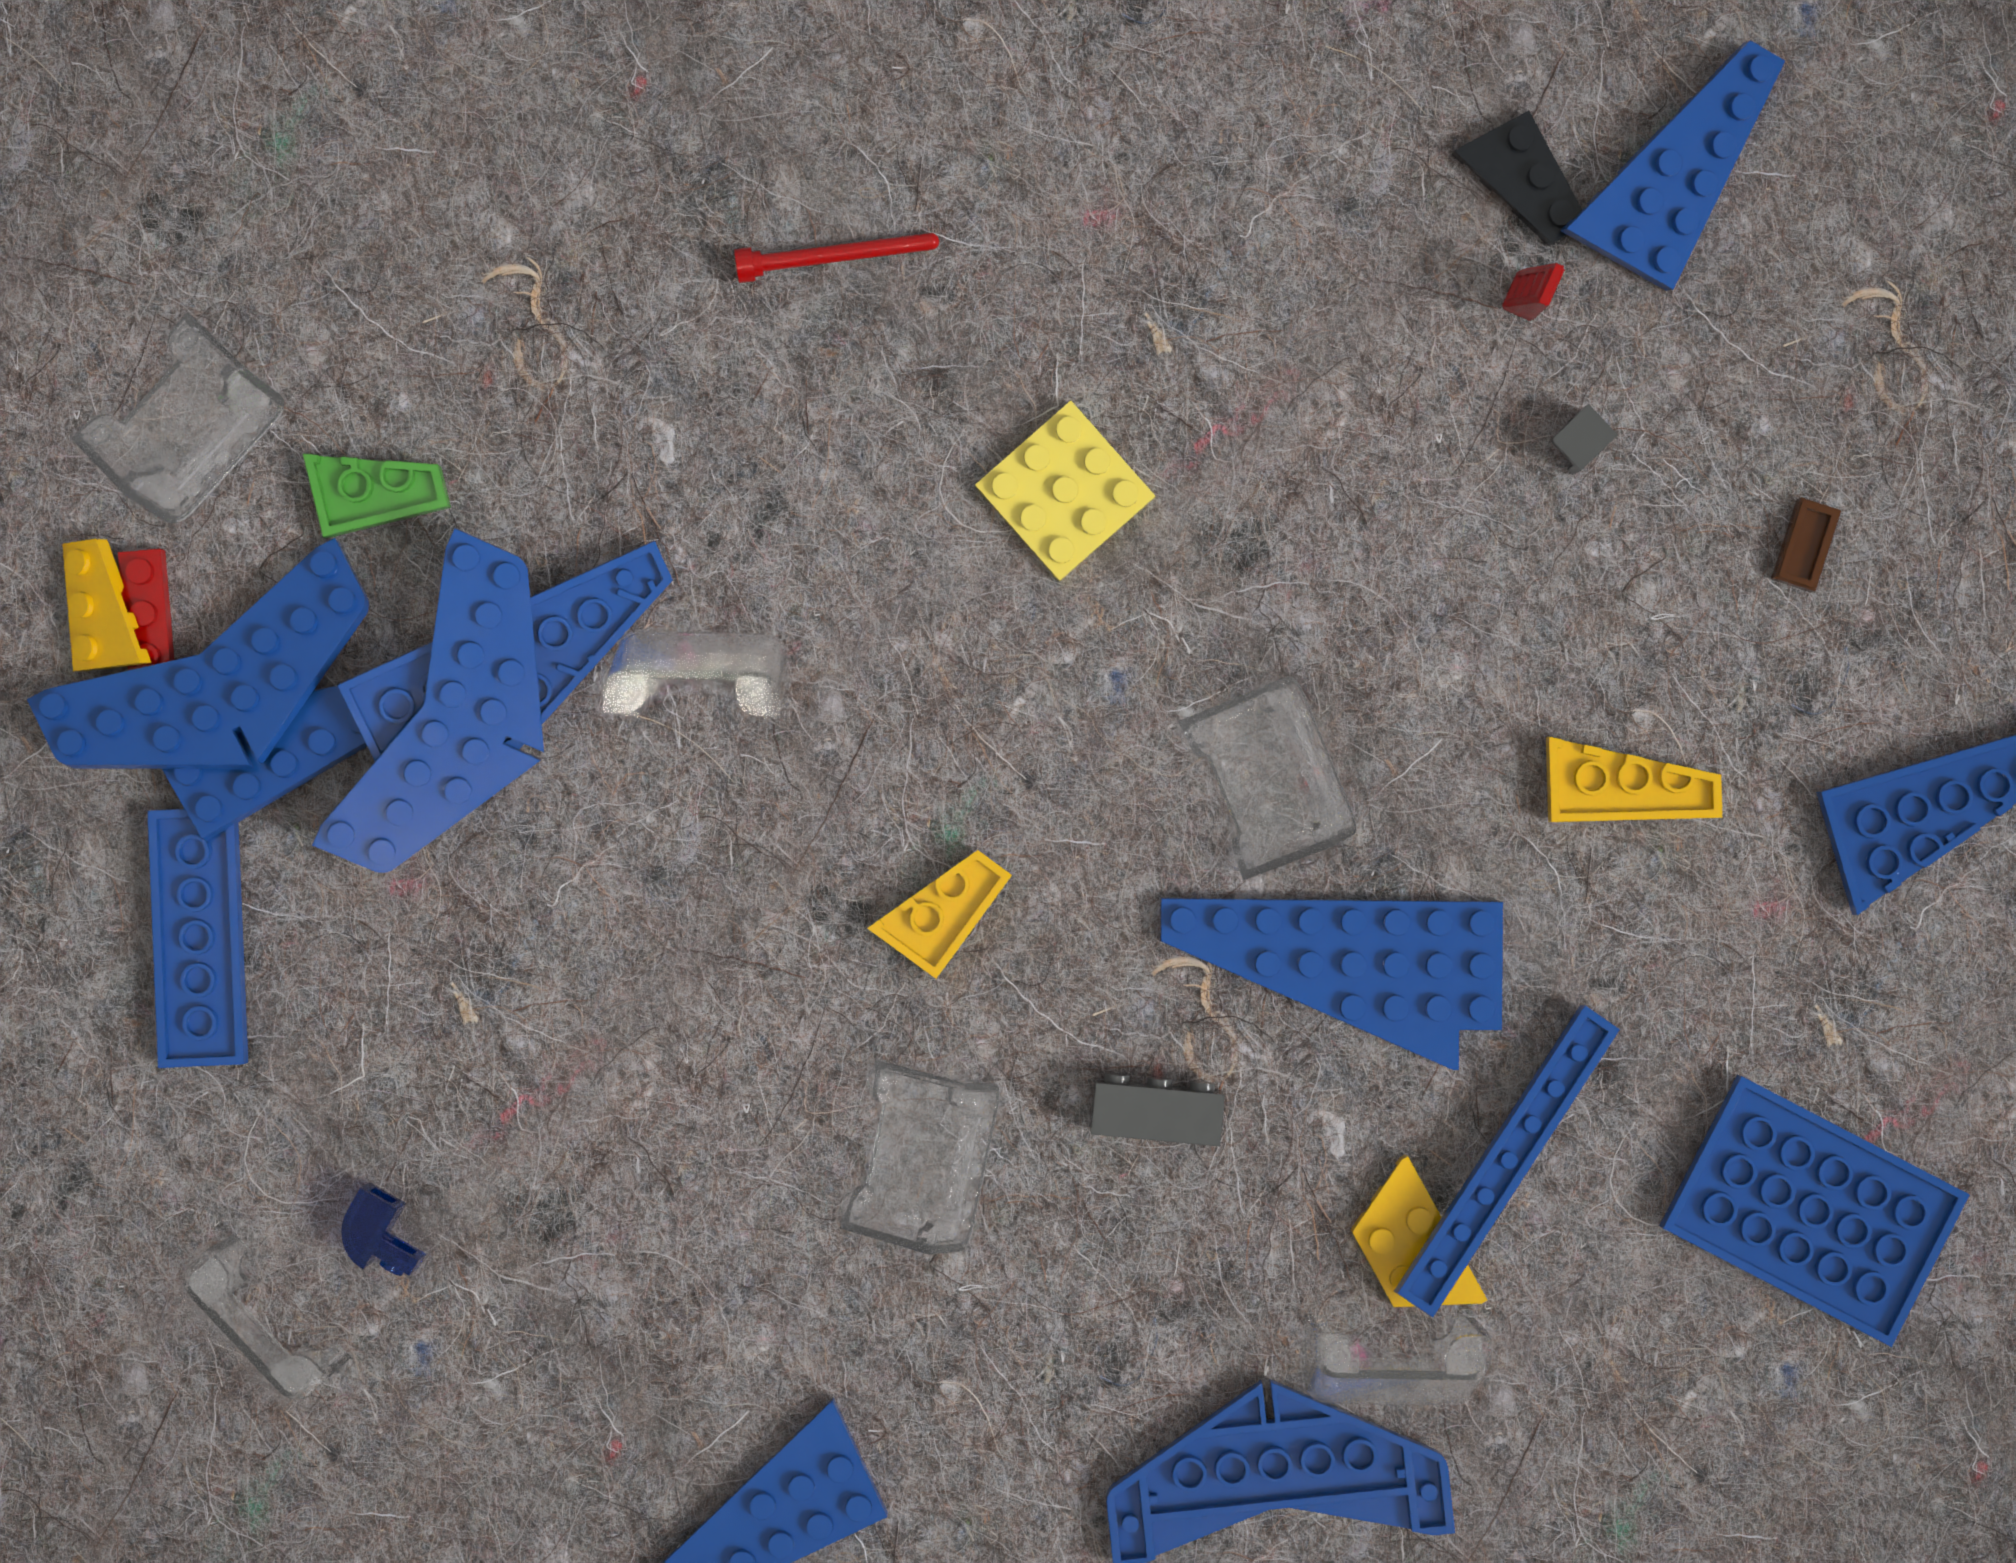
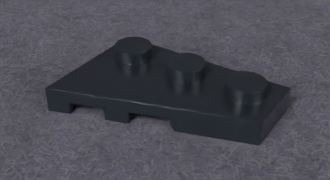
M1530 111L1459 147L1451 154L1462 165H1467L1480 178L1479 181L1489 191L1493 190L1512 208V212L1545 244L1550 246L1568 236L1560 230L1570 220H1573L1582 211V208Z

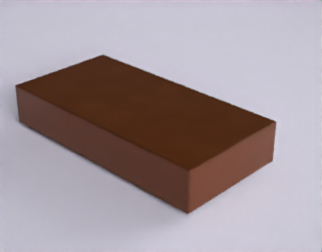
M1802 497L1798 498L1771 580L1808 592H1815L1841 510Z

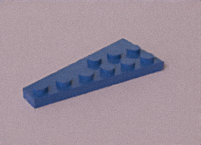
M834 1397L661 1563H792L887 1518V1509Z

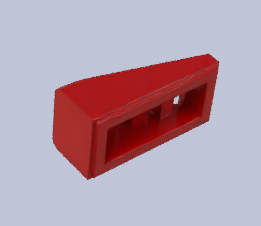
M1552 263L1518 271L1502 304L1503 309L1528 321L1534 320L1549 306L1565 271L1563 269L1564 266Z

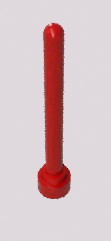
M925 233L761 254L760 250L752 251L751 247L734 249L738 281L739 283L756 281V277L764 276V271L934 250L938 247L940 241L936 234Z

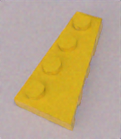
M1546 737L1548 822L1723 818L1722 781L1720 774L1658 762L1639 756L1564 741L1558 738Z

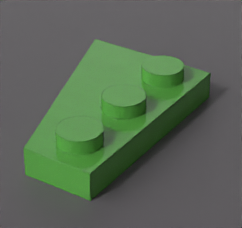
M303 454L322 535L325 538L451 508L442 468L438 464Z

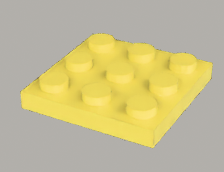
M1069 401L975 484L978 491L1059 582L1155 498L1152 491L1072 401Z

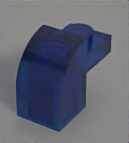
M370 1182L358 1190L344 1216L341 1229L344 1248L350 1259L362 1269L372 1264L377 1257L381 1259L379 1264L385 1270L398 1276H402L403 1273L410 1276L420 1267L426 1253L390 1233L406 1203Z

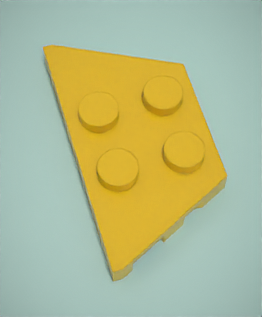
M1404 1154L1395 1163L1397 1166L1384 1185H1380L1372 1197L1369 1207L1365 1212L1361 1213L1350 1229L1393 1307L1414 1306L1395 1293L1394 1290L1442 1218L1409 1157ZM1469 1265L1466 1266L1442 1305L1482 1304L1488 1301Z

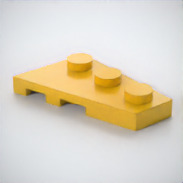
M89 539L63 543L73 671H93L151 663L147 649L140 648L134 632L135 629L139 628L134 613L127 612L121 595L124 584L108 540Z
M977 850L867 929L937 979L1011 878L1012 874Z

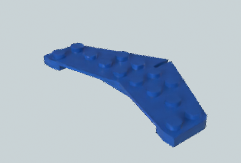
M454 528L445 549L424 705L338 806L322 822L312 846L374 872H390L541 761L540 758L504 743L507 736L544 752L527 566L520 557Z
M333 538L310 552L199 655L45 689L28 698L27 701L54 757L69 768H254L238 733L243 731L257 761L263 764L367 615L369 600L340 543L336 538Z
M1269 1379L1273 1419L1266 1420L1262 1381L1259 1380L1114 1482L1109 1487L1106 1495L1113 1563H1147L1155 1560V1556L1265 1511L1282 1508H1293L1408 1528L1412 1532L1428 1535L1455 1533L1449 1469L1446 1460L1438 1450Z

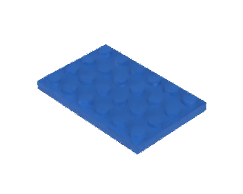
M1737 1075L1659 1226L1892 1347L1970 1194L1766 1088Z

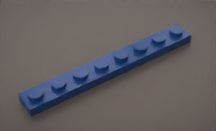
M1586 1005L1579 1006L1395 1288V1293L1427 1315L1434 1317L1620 1031L1619 1028Z

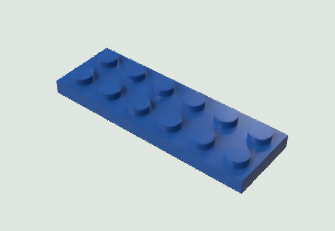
M185 809L147 811L158 1068L248 1063L239 822L205 841L200 837Z

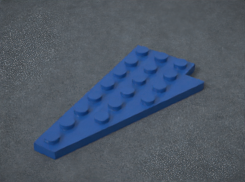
M654 540L530 596L542 724L673 581ZM433 641L337 685L374 761L379 758L424 705ZM507 736L504 740V743L518 749L524 745Z
M1160 898L1161 942L1449 1069L1459 1070V1030H1502L1503 902Z

